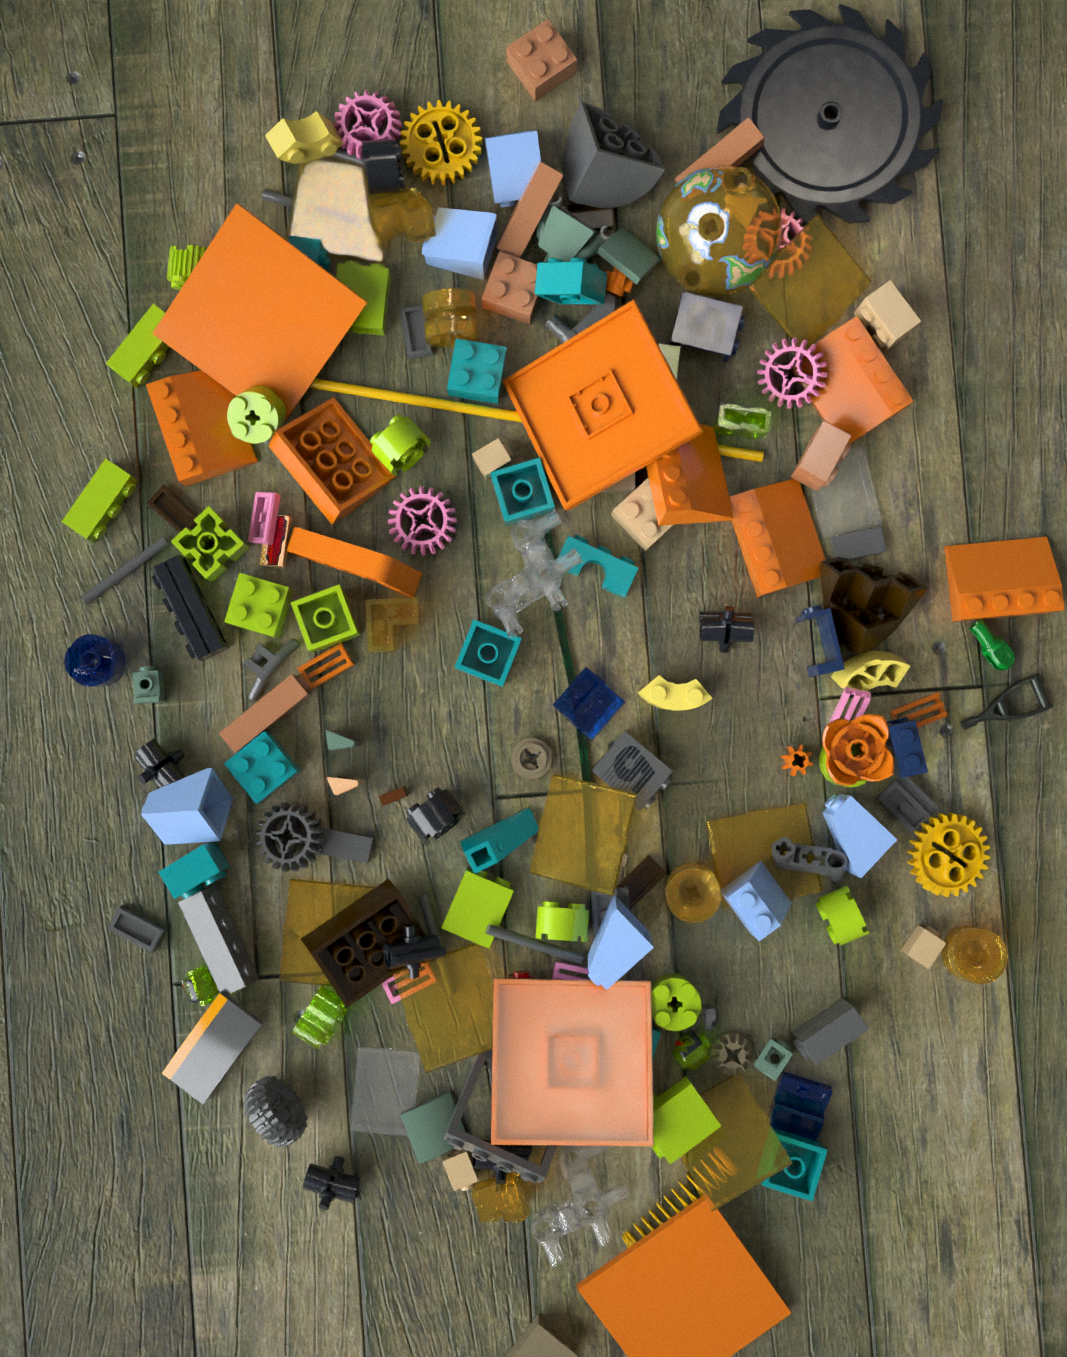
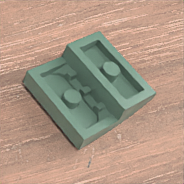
M625 228L618 230L609 237L597 252L636 285L645 276H648L662 261L660 256Z
M451 1091L430 1098L425 1103L403 1111L400 1114L419 1164L454 1149L453 1145L448 1144V1141L443 1139L456 1107ZM460 1120L457 1129L466 1132L462 1120Z

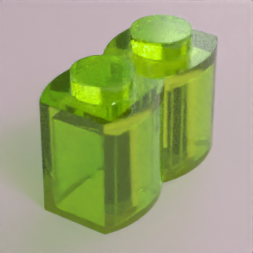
M735 404L722 405L716 413L714 431L723 436L740 434L747 439H762L769 432L772 413L763 408L744 409Z
M321 985L291 1033L316 1049L319 1048L321 1043L326 1046L334 1034L330 1030L334 1022L336 1021L340 1024L348 1010L344 1008L345 1005L337 994Z

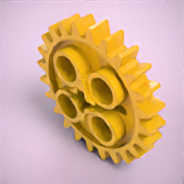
M440 100L437 101L436 107L427 102V110L418 106L419 115L410 113L412 122H404L406 130L401 131V137L404 140L400 141V146L404 149L402 157L407 159L406 165L408 168L413 167L414 175L422 172V181H425L430 176L433 185L437 178L441 179L442 185H445L446 178H450L454 184L456 175L464 179V170L472 172L470 163L478 164V157L476 155H481L482 153L481 147H479V145H482V137L479 136L481 134L480 127H475L476 118L469 119V110L461 113L460 104L452 109L451 101H448L445 107H442ZM434 122L438 124L440 135L450 160L449 163H446L433 126ZM447 124H453L455 128L452 130H445L444 126ZM423 132L431 133V135L427 138H422L419 136ZM457 147L463 149L460 154L451 152L452 149ZM431 155H436L439 157V159L435 162H430L427 160V158Z
M949 812L948 816L939 813L938 819L930 816V825L922 822L923 831H914L918 837L917 840L909 841L914 845V849L907 850V853L913 855V858L908 860L907 863L915 866L910 873L917 876L915 881L921 885L923 884L922 888L928 891L931 890V893L939 896L941 893V895L949 897L951 893L952 895L959 896V889L968 893L967 885L970 884L976 887L977 884L974 879L976 877L983 879L984 877L980 870L988 869L983 864L984 860L990 859V856L984 854V851L990 849V846L983 844L988 837L980 834L982 827L975 825L974 820L967 819L964 815L959 814L957 816V814ZM948 832L949 837L944 842V835ZM932 842L948 850L949 854L960 859L966 866L963 868L958 862L951 860L948 855L933 847ZM968 846L967 853L963 855L964 849ZM934 854V860L932 863H929L930 856ZM954 867L953 875L949 877V872Z

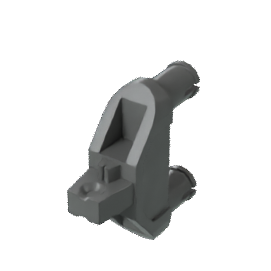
M605 292V303L596 305L574 328L567 326L557 314L552 316L553 321L551 319L547 321L545 327L552 331L562 344L616 311L617 297L613 293Z

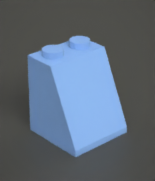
M535 130L484 138L494 202L500 203V207L515 205V200H519L538 161H541L538 134Z
M438 207L436 216L432 215L430 219L429 240L425 239L422 247V255L425 256L426 264L485 280L498 234L497 214Z
M207 768L150 792L142 807L141 815L165 845L221 841L234 799L213 768Z
M834 794L825 803L826 809L822 813L838 851L843 852L847 857V871L852 875L862 878L897 839L852 796L844 794L836 796Z
M762 861L756 863L719 890L749 933L758 941H761L781 926L792 904Z
M616 896L609 903L588 953V971L590 972L588 976L597 986L602 985L606 990L654 948L651 932Z

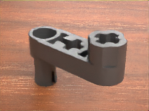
M781 837L778 841L773 842V861L779 868L829 875L830 880L836 883L842 882L845 879L844 875L847 871L848 862L843 852L831 848L794 844L786 837ZM810 854L814 855L815 859L812 864H808L807 859H805ZM822 856H826L825 867L821 864Z

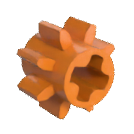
M615 267L612 272L606 270V292L613 293L621 298L624 292L631 293L634 285L633 281Z
M798 745L796 751L791 746H788L787 750L789 753L787 755H780L782 759H785V764L781 768H790L791 776H795L797 770L802 775H806L805 768L813 766V763L809 762L808 758L812 752H802L803 745ZM793 755L801 756L800 766L792 765V761L795 760Z

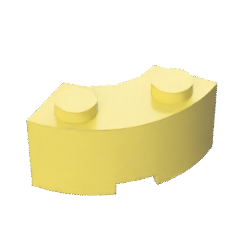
M317 111L301 120L290 121L283 118L265 135L277 158L292 164L306 163L325 156H332L344 144L341 141L342 138L336 133L337 130L333 127L332 121Z
M869 651L843 663L845 670L834 672L831 678L843 689L849 687L869 691L883 685L896 688L910 668V665L896 654L885 651Z
M660 675L637 692L651 705L671 711L693 709L713 699L697 679H693L685 684H674L667 682Z

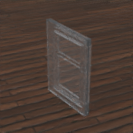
M862 446L849 449L839 465H835L839 470L832 482H829L827 487L822 486L818 491L810 488L822 539L883 525L865 448Z
M358 1047L350 1131L408 1136L400 1114L416 1105L420 1052L391 1048Z

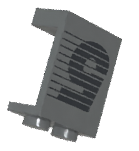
M625 731L622 732L591 770L639 811L643 807L647 810L656 799L653 796L659 787L663 790L672 780L670 774L673 772Z

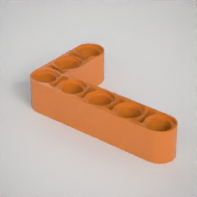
M294 527L285 550L301 558L373 580L412 598L415 597L423 573L390 556L298 527Z

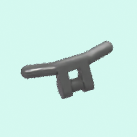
M297 639L289 641L275 654L259 643L255 647L256 652L252 657H248L244 661V664L258 675L248 695L250 701H256L259 698L266 681L285 658L299 647L300 643ZM265 657L269 661L262 668L259 663Z

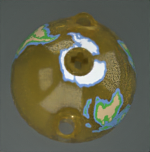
M729 165L705 167L694 171L679 181L664 200L656 227L658 250L670 274L685 289L709 296H726L738 293L757 282L768 271L775 260L782 237L780 208L769 187L746 168ZM740 174H746L747 184L742 188H736L735 178ZM716 221L717 232H711L708 235L707 224H713ZM696 271L700 275V281L696 286H691L688 282V277L692 272Z

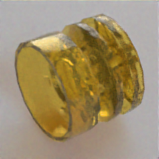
M695 862L684 863L674 868L667 878L665 885L667 904L671 912L680 920L689 923L703 922L711 918L718 910L721 902L720 885L714 873L705 865ZM693 885H697L698 894L693 893L689 896L686 888H692Z
M963 926L952 930L944 939L946 944L941 950L943 965L950 974L958 979L971 983L986 984L999 978L1007 967L1008 953L1006 945L999 935L988 929ZM968 949H972V952H971L972 955H973V958H972V959H971V958H968V956H969V954H968V952H967Z

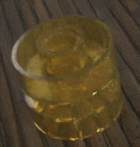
M447 288L431 291L422 296L423 316L429 319L424 323L426 344L434 347L448 348L454 347L455 339L474 342L479 339L478 321L472 317L477 313L474 292L467 289Z

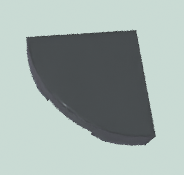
M711 1004L702 1005L704 1031L715 1030L716 1025L714 1021L717 1020L716 1009Z

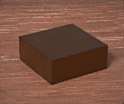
M404 786L379 796L382 806L409 795Z

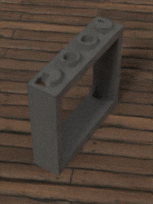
M483 1045L474 1061L443 1139L448 1141V1144L453 1145L454 1149H465L472 1152V1156L480 1161L489 1160L496 1163V1167L504 1172L511 1173V1171L520 1174L521 1178L526 1182L529 1180L533 1183H541L547 1175L557 1145H547L541 1163L538 1166L457 1129L482 1067L485 1066L492 1069L493 1049Z

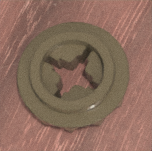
M527 738L521 740L512 750L511 764L515 772L521 777L527 779L539 778L551 766V751L539 739ZM524 749H527L532 754L541 752L538 755L539 757L536 758L537 769L531 763L522 766L521 763L527 758Z
M726 1033L718 1037L711 1049V1058L719 1071L725 1075L737 1076L738 1073L746 1071L752 1062L753 1050L747 1039L742 1035ZM725 1046L732 1051L739 1050L736 1053L739 1062L734 1061L732 1058L726 1060L728 1054Z

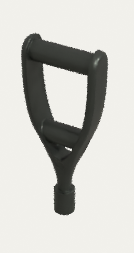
M1039 673L1030 675L1004 689L982 713L975 717L971 716L961 720L962 728L967 730L976 726L977 723L986 720L1022 719L1053 708L1054 705L1050 703L1039 678L1041 675ZM1029 681L1041 708L1022 715L1012 716L1004 697L1013 689ZM995 707L997 708L999 715H995L993 713Z

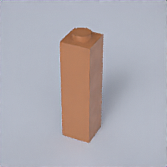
M748 117L675 178L676 184L694 171L696 172V170L713 167L712 170H709L714 177L707 189L708 192L717 184L718 177L722 180L764 145V136ZM687 179L675 188V191L682 201L687 199L692 205L705 193L703 190L694 187L691 193L687 194L686 197H682L681 188L688 181Z
M538 161L495 245L500 252L517 258L521 257L563 174Z
M291 674L219 734L234 753L239 752L262 732L268 731L310 697L311 693L308 691L310 688L309 684L301 675L297 677Z

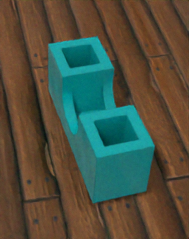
M574 535V538L568 536L555 563V567L578 577L585 565L589 563L599 564L605 571V580L601 588L625 598L638 570V567L634 566L635 562L624 556L618 559L612 556V551L598 545L597 548L588 545L589 541L579 535Z

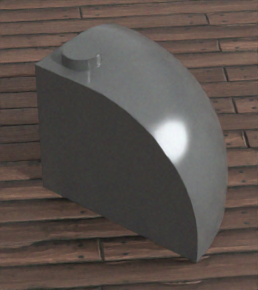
M582 101L570 125L564 149L563 175L570 201L579 205L585 204L597 208H614L636 201L649 192L663 174L665 168L652 147L647 149L639 141L641 135L629 125L624 123L623 127L609 118L610 113Z

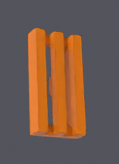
M341 642L297 669L309 684V690H313L355 664ZM341 651L342 655L306 674L305 670ZM344 659L346 660L347 663H345L344 665L338 667L337 669L331 671L330 673L326 674L325 676L319 678L314 682L310 681L311 678L331 668L332 666L343 661Z
M939 692L889 711L892 719H897L898 713L934 700V705L904 717H908L909 721L938 709V714L916 722L917 728L948 716L947 711L944 710L943 701L940 700Z

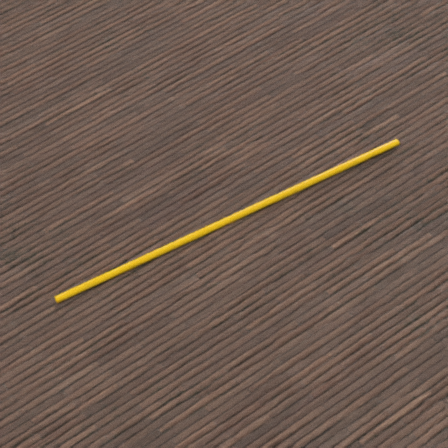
M315 379L309 387L522 423L517 411L323 379ZM718 445L721 456L758 462L763 460L764 452Z

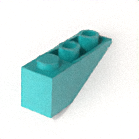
M528 807L461 840L460 843L475 874L501 861L540 829Z

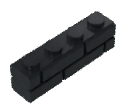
M176 555L154 566L152 569L155 575L152 576V580L158 590H163L166 596L163 602L170 613L174 612L177 621L174 622L175 627L181 636L185 635L188 644L185 646L191 658L196 657L198 661H205L227 650L229 646L186 558L182 555Z

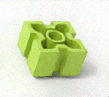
M208 506L194 519L198 525L192 531L185 527L171 542L185 557L191 560L196 558L192 565L205 579L214 582L228 569L224 563L229 558L233 561L238 560L250 547L233 530L229 529L226 532L225 529L229 527L228 523L214 509ZM210 540L215 542L214 547L212 549L209 548L210 546L208 544Z

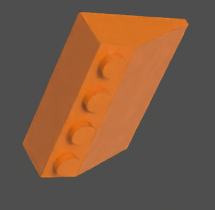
M858 316L835 329L815 344L817 348L812 354L815 356L817 353H823V357L817 361L818 364L827 362V366L820 368V372H826L828 376L819 377V381L826 384L825 387H815L820 392V395L817 397L810 393L809 396L812 398V404L825 422L851 435L848 444L861 438L914 402ZM804 355L801 365L802 371L813 377L812 363ZM794 366L793 369H790L795 378L801 377L804 379L803 376L799 375V371H796L797 367ZM798 381L804 391L810 385L808 383Z
M201 370L169 376L146 384L178 481L187 487L258 462L252 443L234 437L228 424L227 411L230 402L236 397L235 394Z
M334 397L276 430L269 443L270 449L332 525L352 513L396 478L372 453L373 445Z
M700 424L704 431L702 434L646 466L658 526L733 521L734 515L714 427Z
M791 479L729 497L734 515L732 524L757 598L821 577L820 563L826 559L800 482Z
M1047 537L944 547L952 622L1046 614L1065 610L1062 583Z

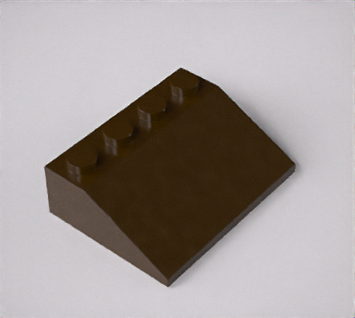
M387 879L305 935L301 940L345 1007L348 1008L406 967L388 969L383 956L385 944L403 941V936H405L404 926L415 925V932L419 937L426 935L400 891Z

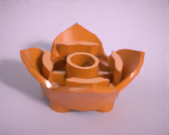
M865 714L854 720L836 719L826 725L822 738L823 747L827 755L826 767L830 777L836 784L850 786L861 779L881 781L894 774V757L886 747V742L889 738V727L883 716ZM858 743L860 745L858 749L861 753L860 755L854 754L853 756L851 754V746Z

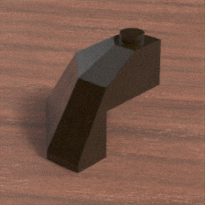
M841 557L821 561L820 575L824 609H831L838 641L855 654L874 649L895 632L927 591L926 586L906 573L898 572L897 575L883 573L884 569L865 563L863 567L852 565L849 559Z

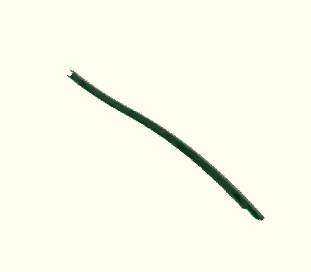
M550 530L543 531L544 549L554 617L571 696L579 747L585 810L586 884H590L591 909V888H594L595 856L590 771L579 694L559 598Z

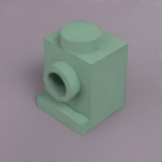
M155 666L139 667V672L132 673L133 704L166 702L163 671H155ZM144 680L150 682V686L147 689H144Z
M770 1039L756 1060L754 1068L777 1082L793 1057V1053L790 1052L791 1047L780 1039H777L776 1042ZM774 1054L780 1057V1062L777 1064H773L770 1061V1057Z

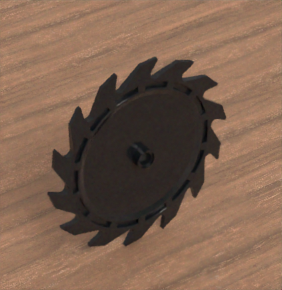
M842 4L838 5L844 22L842 25H837L810 9L794 10L789 12V16L800 25V30L764 29L747 38V43L760 46L765 52L733 65L721 81L722 85L739 83L742 86V90L720 111L716 133H721L731 125L737 127L749 117L764 136V145L732 171L733 179H737L745 165H750L754 172L756 193L766 200L764 208L769 213L773 209L774 196L779 194L784 197L792 211H795L798 219L803 218L804 224L817 229L821 225L815 213L816 208H823L847 223L870 222L871 218L858 207V203L895 204L912 195V190L897 186L895 179L926 168L939 150L938 148L921 150L917 146V143L939 122L943 99L938 100L930 107H924L921 103L931 74L926 53L922 54L915 67H909L906 64L902 33L889 19L885 21V36L878 38L858 10ZM824 114H832L835 119H827Z

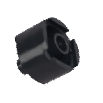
M393 138L361 141L369 196L400 192V189H405L401 167H397V163H402L398 141H393Z
M437 787L426 796L428 798L426 802L422 805L416 803L406 811L408 815L406 821L425 846L430 844L429 838L434 836L437 840L459 823L457 820L459 815L463 818L466 816L465 811L448 789L442 790Z

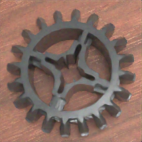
M283 802L281 808L273 806V813H264L267 821L260 820L258 822L263 827L262 830L255 832L256 835H261V840L256 841L255 844L263 846L258 853L260 855L267 854L264 862L267 864L273 862L272 868L279 869L281 867L282 872H288L290 868L292 872L299 871L300 867L303 869L308 868V861H316L313 853L321 854L322 852L321 848L317 847L318 844L325 843L324 839L319 838V834H323L325 830L317 828L322 820L314 819L316 812L313 810L308 812V806L301 805L299 807L298 802H292L291 805L288 802ZM287 817V821H284L283 828L279 831H275L279 822ZM298 819H300L304 824L307 831V835L301 832L300 822H298ZM293 834V837H299V839L288 840L287 837H282L281 835ZM274 839L279 842L282 854L277 850ZM306 843L302 852L293 858V853H296L299 844Z
M266 1076L253 1083L244 1095L246 1101L243 1105L247 1109L245 1115L250 1119L249 1124H252L255 1128L254 1132H258L262 1140L267 1139L269 1145L274 1144L278 1148L291 1145L305 1133L304 1130L308 1127L306 1122L308 1117L304 1113L306 1107L302 1106V1099L296 1095L297 1091H293L290 1084L286 1085L282 1078L278 1080L275 1076Z

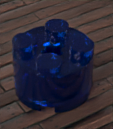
M89 634L77 638L67 649L64 663L67 673L77 683L83 686L102 688L110 686L121 679L125 668V655L119 643L114 640ZM98 658V663L93 665L92 661Z

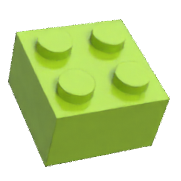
M239 573L224 622L279 639L294 590L283 585Z
M340 584L290 602L309 652L315 653L361 635L344 588Z

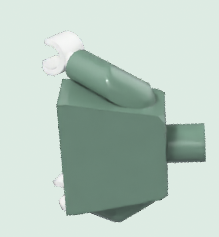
M559 197L557 202H551L550 200L536 226L538 246L548 252L542 263L548 262L550 258L570 262L571 258L588 260L598 252L600 246L609 238L603 234L607 226H603L598 236H596L598 233L596 230L561 209V197Z

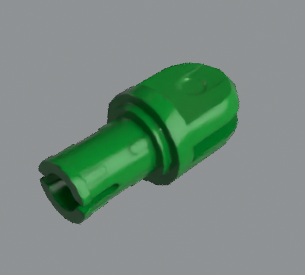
M983 619L973 623L969 630L982 645L980 652L995 670L1000 671L1011 668L1015 662V656L1001 636H995Z

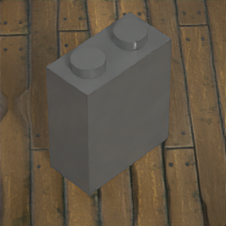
M842 997L794 1030L792 1033L796 1040L793 1041V1044L806 1061L811 1059L818 1065L869 1030L856 1009Z

